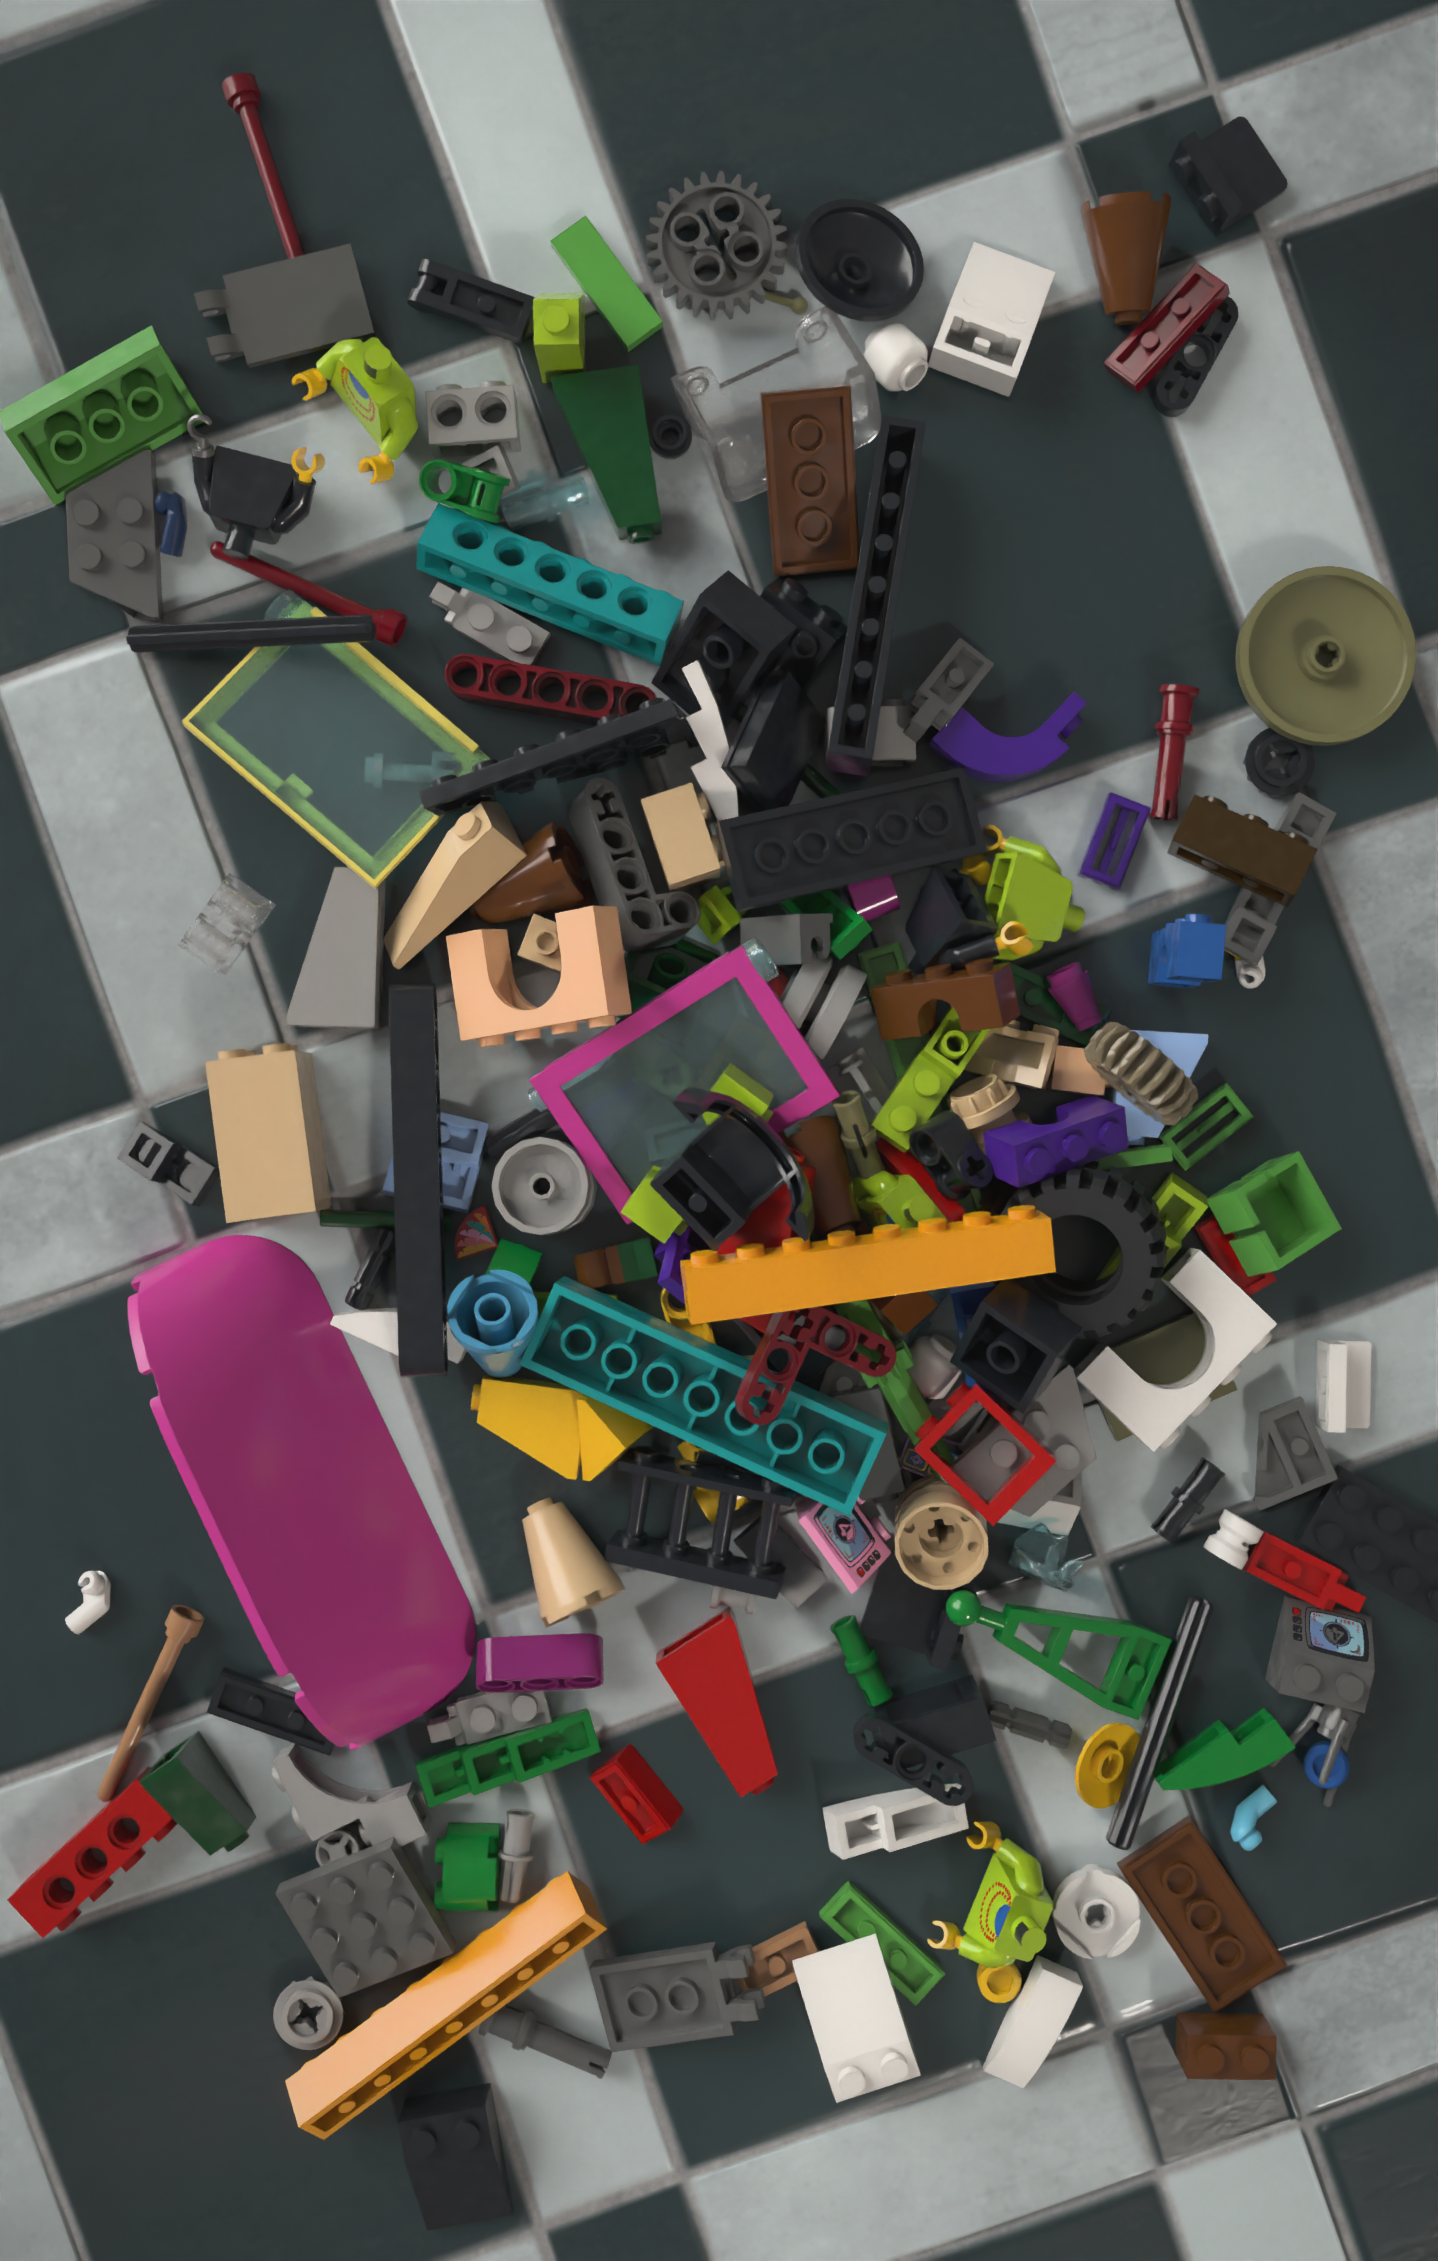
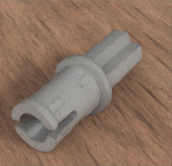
M510 1809L507 1811L504 1847L498 1852L499 1858L502 1859L498 1896L500 1900L516 1903L523 1899L528 1862L533 1859V1853L530 1851V1842L535 1814L523 1809Z

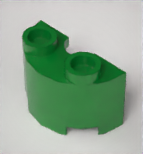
M448 1822L446 1837H437L435 1847V1864L443 1865L442 1881H436L434 1905L436 1909H444L445 1912L499 1911L498 1890L500 1879L498 1852L500 1850V1823Z

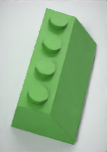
M151 325L0 410V420L3 430L53 504L57 505L66 500L67 493L144 450L153 451L188 431L187 424L190 417L203 413ZM195 421L194 427L201 424L203 421Z

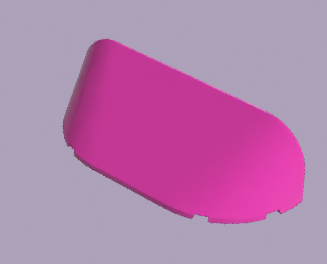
M231 1235L205 1242L136 1275L131 1285L134 1291H138V1293L128 1298L129 1330L138 1370L143 1375L153 1373L159 1391V1396L150 1400L151 1409L175 1465L263 1650L277 1675L283 1677L292 1673L302 1691L295 1694V1702L316 1729L330 1742L338 1747H344L349 1744L351 1750H356L441 1705L459 1687L471 1665L476 1642L475 1620L472 1608L341 1329L330 1325L334 1314L313 1272L299 1256L277 1242L258 1236Z

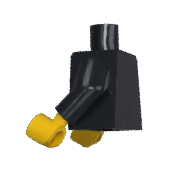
M983 855L964 859L962 863L963 868L959 871L956 868L948 871L934 867L930 871L924 886L920 889L919 897L905 927V931L916 951L908 965L914 975L925 974V969L941 964H951L952 970L965 969L967 963L980 959L994 958L1000 955L999 950L1009 948L1018 956L1026 955L1033 949L1034 944L1028 937H1024L1029 931L1023 924L1016 921L1007 923L1002 928L1000 936L993 937L998 927L973 883L974 881L977 885H985L989 882L992 866Z

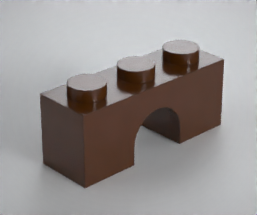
M980 959L967 963L965 969L952 970L951 964H941L925 969V974L912 975L911 969L896 970L885 974V981L870 989L881 1040L919 1037L939 1025L936 1011L937 999L946 1001L953 1006L959 1016L962 1032L1005 1027L1020 1016L1010 963L993 965L992 959Z

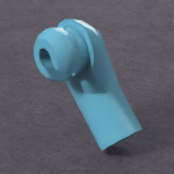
M1264 1784L1243 1800L1235 1809L1230 1834L1233 1841H1238L1246 1851L1253 1850L1262 1841L1261 1833L1255 1828L1257 1819L1278 1802Z

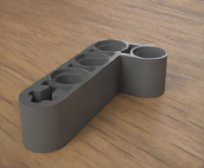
M596 777L590 779L569 804L568 815L599 906L617 907L624 951H641L678 943L700 921L701 910L698 902L685 892L676 891L656 895L617 786L605 778Z

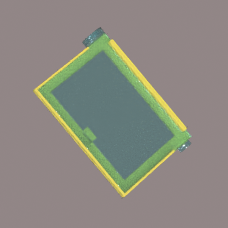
M289 589L281 593L272 602L263 620L323 617L326 615L316 606L313 608L293 590ZM358 642L254 647L182 721L186 729L374 889L381 884L444 816H437L424 809L419 791L432 787L431 782L439 777L446 775L460 777L473 772L472 767L477 763L491 760L479 749V745Z

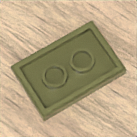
M1193 1311L1109 1348L1144 1381L1153 1384H1170L1185 1378L1197 1367L1204 1352L1205 1334L1198 1316ZM1234 1380L1226 1385L1220 1383L1208 1396L1213 1401L1238 1389ZM1099 1402L1114 1439L1118 1442L1132 1436L1133 1434Z

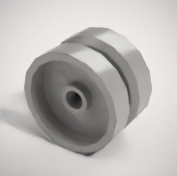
M812 946L811 964H803L800 970H794L780 997V1001L799 1029L804 1020L811 1023L804 1038L815 1055L823 1060L845 1022L868 974L847 964L840 968L830 986L824 983L833 965L832 955L829 954L826 959H818L817 947Z
M544 1137L522 1140L508 1149L495 1167L491 1186L495 1206L505 1221L522 1232L537 1235H554L568 1232L582 1223L594 1206L597 1191L596 1178L577 1150L568 1143ZM541 1179L550 1182V1190L544 1195V1191L538 1187Z

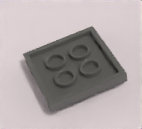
M395 1837L281 1882L275 1893L338 1998L451 1955L456 1946L454 1937Z

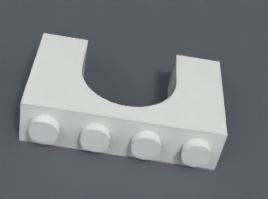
M1189 1248L1161 1278L1195 1312L1203 1326L1205 1334L1204 1352L1199 1364L1188 1376L1170 1384L1146 1382L1115 1352L1101 1342L1074 1368L1076 1380L1144 1446L1153 1452L1159 1447L1165 1449L1174 1442L1181 1432L1178 1427L1189 1415L1192 1417L1199 1415L1209 1405L1211 1398L1208 1395L1220 1383L1226 1385L1239 1374L1242 1369L1239 1363L1250 1352L1255 1354L1263 1349L1272 1338L1270 1331L1277 1325L1201 1250Z

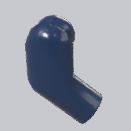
M161 491L155 500L156 512L166 515L160 552L182 557L187 533L186 501L177 492L171 494L167 491Z

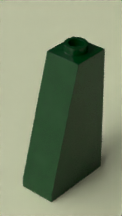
M639 365L552 376L551 381L555 401L619 540L628 539V542L632 544L652 541L654 535L662 534V526Z

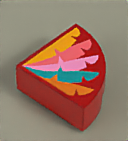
M486 1205L474 1210L461 1223L455 1238V1256L457 1261L498 1247L499 1242Z

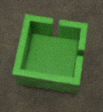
M1299 1151L1268 1160L1241 1177V1180L1231 1183L1206 1199L1224 1234L1233 1233L1235 1239L1229 1243L1248 1277L1279 1270L1342 1229Z

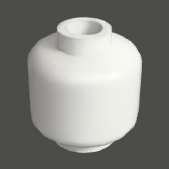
M892 323L884 328L878 327L874 329L867 337L863 365L876 381L891 392L908 391L919 384L928 370V350L914 333L903 324Z
M936 1333L931 1337L920 1336L914 1341L909 1349L913 1356L914 1366L908 1368L924 1398L942 1399L963 1371L950 1363L958 1346L948 1338Z

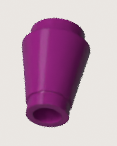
M1079 962L1066 965L1047 976L1051 985L1048 991L1072 1023L1075 1024L1078 1031L1085 1030L1102 1020L1089 972L1087 969L1083 970Z

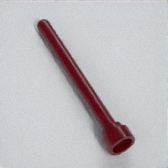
M251 73L234 74L223 81L222 89L228 106L234 108L235 113L241 115L287 257L290 259L305 255L257 111L260 106L261 92L256 77Z
M215 541L210 546V553L214 558L341 615L368 614L372 616L376 624V640L395 647L403 636L407 624V615L390 607L386 610L379 608L375 611L253 555H249L246 561L234 559L222 552L224 542Z

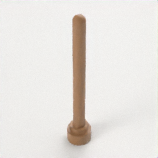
M173 1605L165 1621V1626L167 1627L165 1634L168 1638L98 1789L97 1796L102 1802H109L114 1798L184 1643H189L191 1638L197 1637L204 1623V1616L190 1607Z

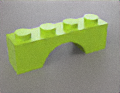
M732 1063L727 1066L710 1089V1091L725 1094L740 1101L758 1114L766 1123L774 1113L768 1108L774 1094ZM713 1112L702 1114L707 1125L719 1115ZM653 1165L629 1197L621 1213L665 1244L673 1232L681 1236L689 1225L650 1185V1182L662 1168Z

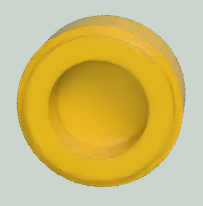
M1015 1962L1012 1965L998 1968H988L981 1964L978 1966L976 1973L977 1983L986 1999L994 2003H1006L1018 1995L1022 1985V1978Z

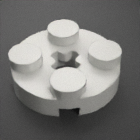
M1088 1864L1081 1870L1075 1871L1066 1877L1057 1888L1052 1901L1053 1910L1051 1915L1061 1941L1070 1951L1088 1959H1093L1092 1956L1100 1957L1104 1955L1107 1958L1122 1954L1135 1941L1141 1923L1139 1919L1140 1905L1131 1885L1120 1874L1110 1869L1101 1868L1096 1864ZM1091 1905H1105L1103 1908V1912L1106 1915L1104 1920L1100 1921L1097 1918L1092 1919L1090 1922L1086 1920L1089 1914L1087 1909Z

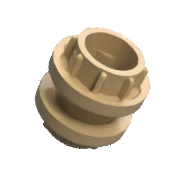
M995 1074L983 1075L965 1082L954 1089L946 1100L950 1108L948 1111H952L961 1117L969 1133L985 1155L983 1132L1018 1120L1032 1124L1027 1113H1014L1012 1110L1020 1100L1016 1086L1005 1084Z

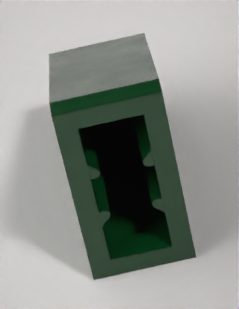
M199 1731L164 1753L139 1781L143 1788L210 1856L223 1847L227 1852H230L250 1836L247 1831L256 1819V1816Z

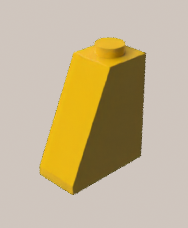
M488 1374L483 1377L482 1384H474L471 1410L478 1411V1424L565 1478L577 1479L581 1461L577 1398L582 1396L583 1393L561 1383L517 1377L495 1378Z

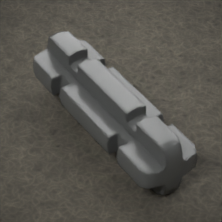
M996 1700L992 1701L988 1708L992 1727L1002 1730L1008 1727L1011 1733L1041 1743L1047 1740L1050 1746L1060 1749H1066L1070 1743L1072 1729L1066 1723L1057 1720L1051 1723L1048 1717L1017 1707L1011 1710L1008 1704Z

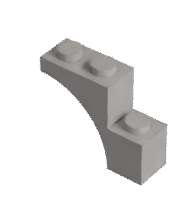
M295 1743L282 1749L272 1762L274 1765L272 1768L274 1781L280 1791L287 1792L293 1804V1819L301 1831L306 1830L311 1842L357 1819L361 1821L358 1823L360 1835L368 1847L395 1837L399 1846L402 1847L427 1834L432 1819L413 1781L399 1787L384 1790H365L346 1786L319 1771L307 1759L299 1745Z

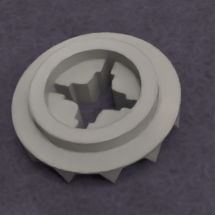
M311 1976L306 1980L298 1982L293 1980L280 1993L274 2006L273 2019L277 2032L286 2043L298 2049L314 2050L329 2044L337 2036L342 2026L345 2012L341 2004V1997L338 1998L334 1990L331 1989L329 1981L322 1983L315 1981ZM303 2002L307 2003L310 2008L322 2006L316 2015L317 2024L309 2016L296 2019L304 2007Z

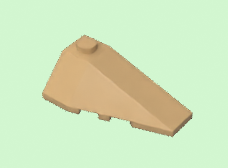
M480 802L469 813L462 815L457 820L455 826L447 832L383 939L391 962L398 970L527 856L504 807L499 802Z

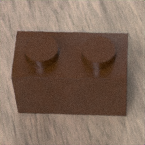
M1176 2013V2057L1187 2079L1276 2080L1277 2036L1263 2014Z

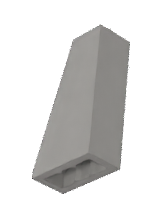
M348 866L334 868L286 1015V1025L310 1028L381 1030L386 878L374 889Z

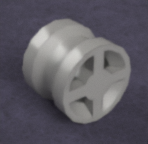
M351 1822L320 1838L316 1847V1859L320 1867L363 1850L365 1843L360 1835L358 1825L355 1822Z

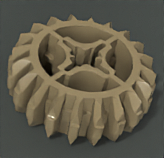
M1110 1022L1106 1023L1102 1029L1097 1030L1090 1038V1043L1084 1049L1087 1062L1100 1074L1101 1078L1110 1084V1087L1119 1092L1134 1107L1139 1108L1146 1115L1151 1116L1155 1121H1159L1163 1125H1176L1181 1118H1185L1193 1109L1192 1105L1198 1099V1092L1192 1080L1184 1074L1182 1069L1173 1063V1060L1169 1059L1148 1040L1142 1038L1136 1031H1131L1125 1025Z

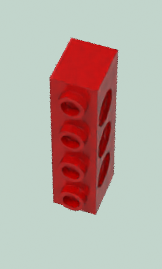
M149 1766L31 1874L7 1899L42 1938L55 1927L61 1932L64 1931L82 1913L78 1906L87 1897L95 1902L114 1883L110 1876L120 1867L125 1872L130 1870L146 1854V1851L142 1848L143 1845L152 1837L157 1842H160L178 1824L139 1782L151 1769ZM123 1818L134 1819L139 1825L140 1832L129 1831L123 1823ZM91 1848H99L104 1851L107 1856V1862L95 1859ZM59 1878L69 1879L73 1883L75 1891L65 1890L61 1886Z

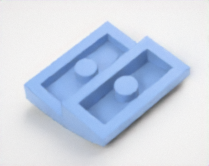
M441 1112L443 1208L469 1214L484 1154V1141L488 1135L489 1123ZM393 1154L383 1186V1193L394 1196Z

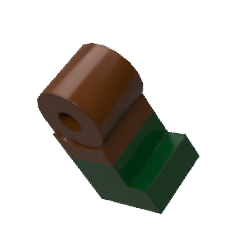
M651 1235L573 1255L578 1282L590 1288L614 1283L616 1285L639 1279L643 1280L659 1275Z

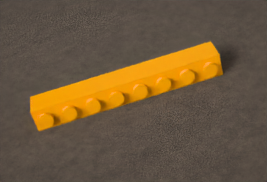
M1032 1205L1008 1208L1007 1215L992 1217L990 1212H971L963 1215V1221L946 1223L944 1218H928L918 1221V1227L901 1229L898 1224L880 1225L873 1228L872 1234L855 1236V1231H836L827 1235L828 1240L810 1242V1238L804 1241L801 1237H793L783 1240L780 1247L764 1249V1244L761 1243L744 1244L736 1247L737 1253L718 1255L717 1250H701L691 1253V1259L680 1261L686 1315L691 1325L1056 1272L1051 1218L1036 1210L1035 1206Z
M568 1871L552 1879L544 1889L526 1902L517 1905L509 1915L493 1927L482 1931L474 1941L458 1953L447 1957L439 1967L420 1981L411 1984L403 1994L391 2003L376 2010L368 2020L352 2032L341 2036L333 2046L317 2058L306 2062L301 2067V2070L285 2081L298 2127L325 2140L607 1930L589 1887Z

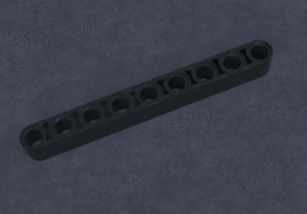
M435 983L390 984L389 1030L399 1370L401 1378L447 1376L448 1343Z

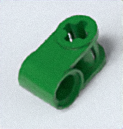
M433 460L423 466L419 474V485L426 497L460 509L461 512L470 516L499 523L501 516L497 511L505 486H509L510 478L480 468H471L457 462ZM444 470H448L452 478L451 487L446 493H443L439 487V477Z

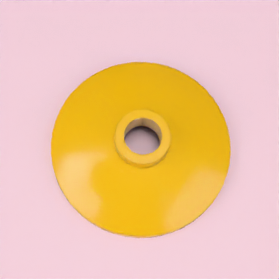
M1121 1722L1109 1723L1098 1729L1084 1745L1076 1764L1075 1786L1079 1797L1089 1806L1102 1809L1118 1802L1140 1740L1138 1733L1132 1727Z

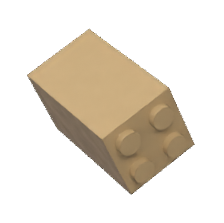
M289 1043L262 1046L263 1054L255 1055V1051H245V1049L218 1052L219 1060L205 1062L226 1223L332 1208L312 1053L299 1051L298 1045H289Z

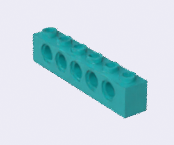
M438 503L417 542V570L658 666H661L679 627L684 605L683 600L674 597L666 591L656 590L633 581L624 574H616L595 566L584 558H575L555 550L544 542L533 541L515 534L501 525H493L465 514L460 509H453Z

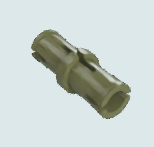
M854 1090L840 1093V1096L832 1101L842 1127L840 1137L843 1145L850 1149L858 1176L862 1179H868L885 1169L875 1143L877 1132L875 1127L871 1126L872 1122L867 1120L859 1093ZM854 1124H857L859 1132L864 1143L863 1145H860L853 1126Z

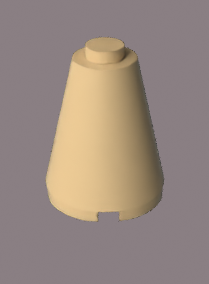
M551 1497L527 1508L529 1516L525 1517L522 1522L540 1615L545 1628L562 1622L578 1612H584L625 1590L622 1580L610 1564L604 1560L603 1555L562 1501L553 1504Z

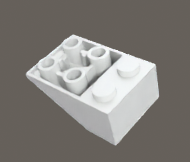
M974 242L933 346L928 367L1009 397L1056 272Z

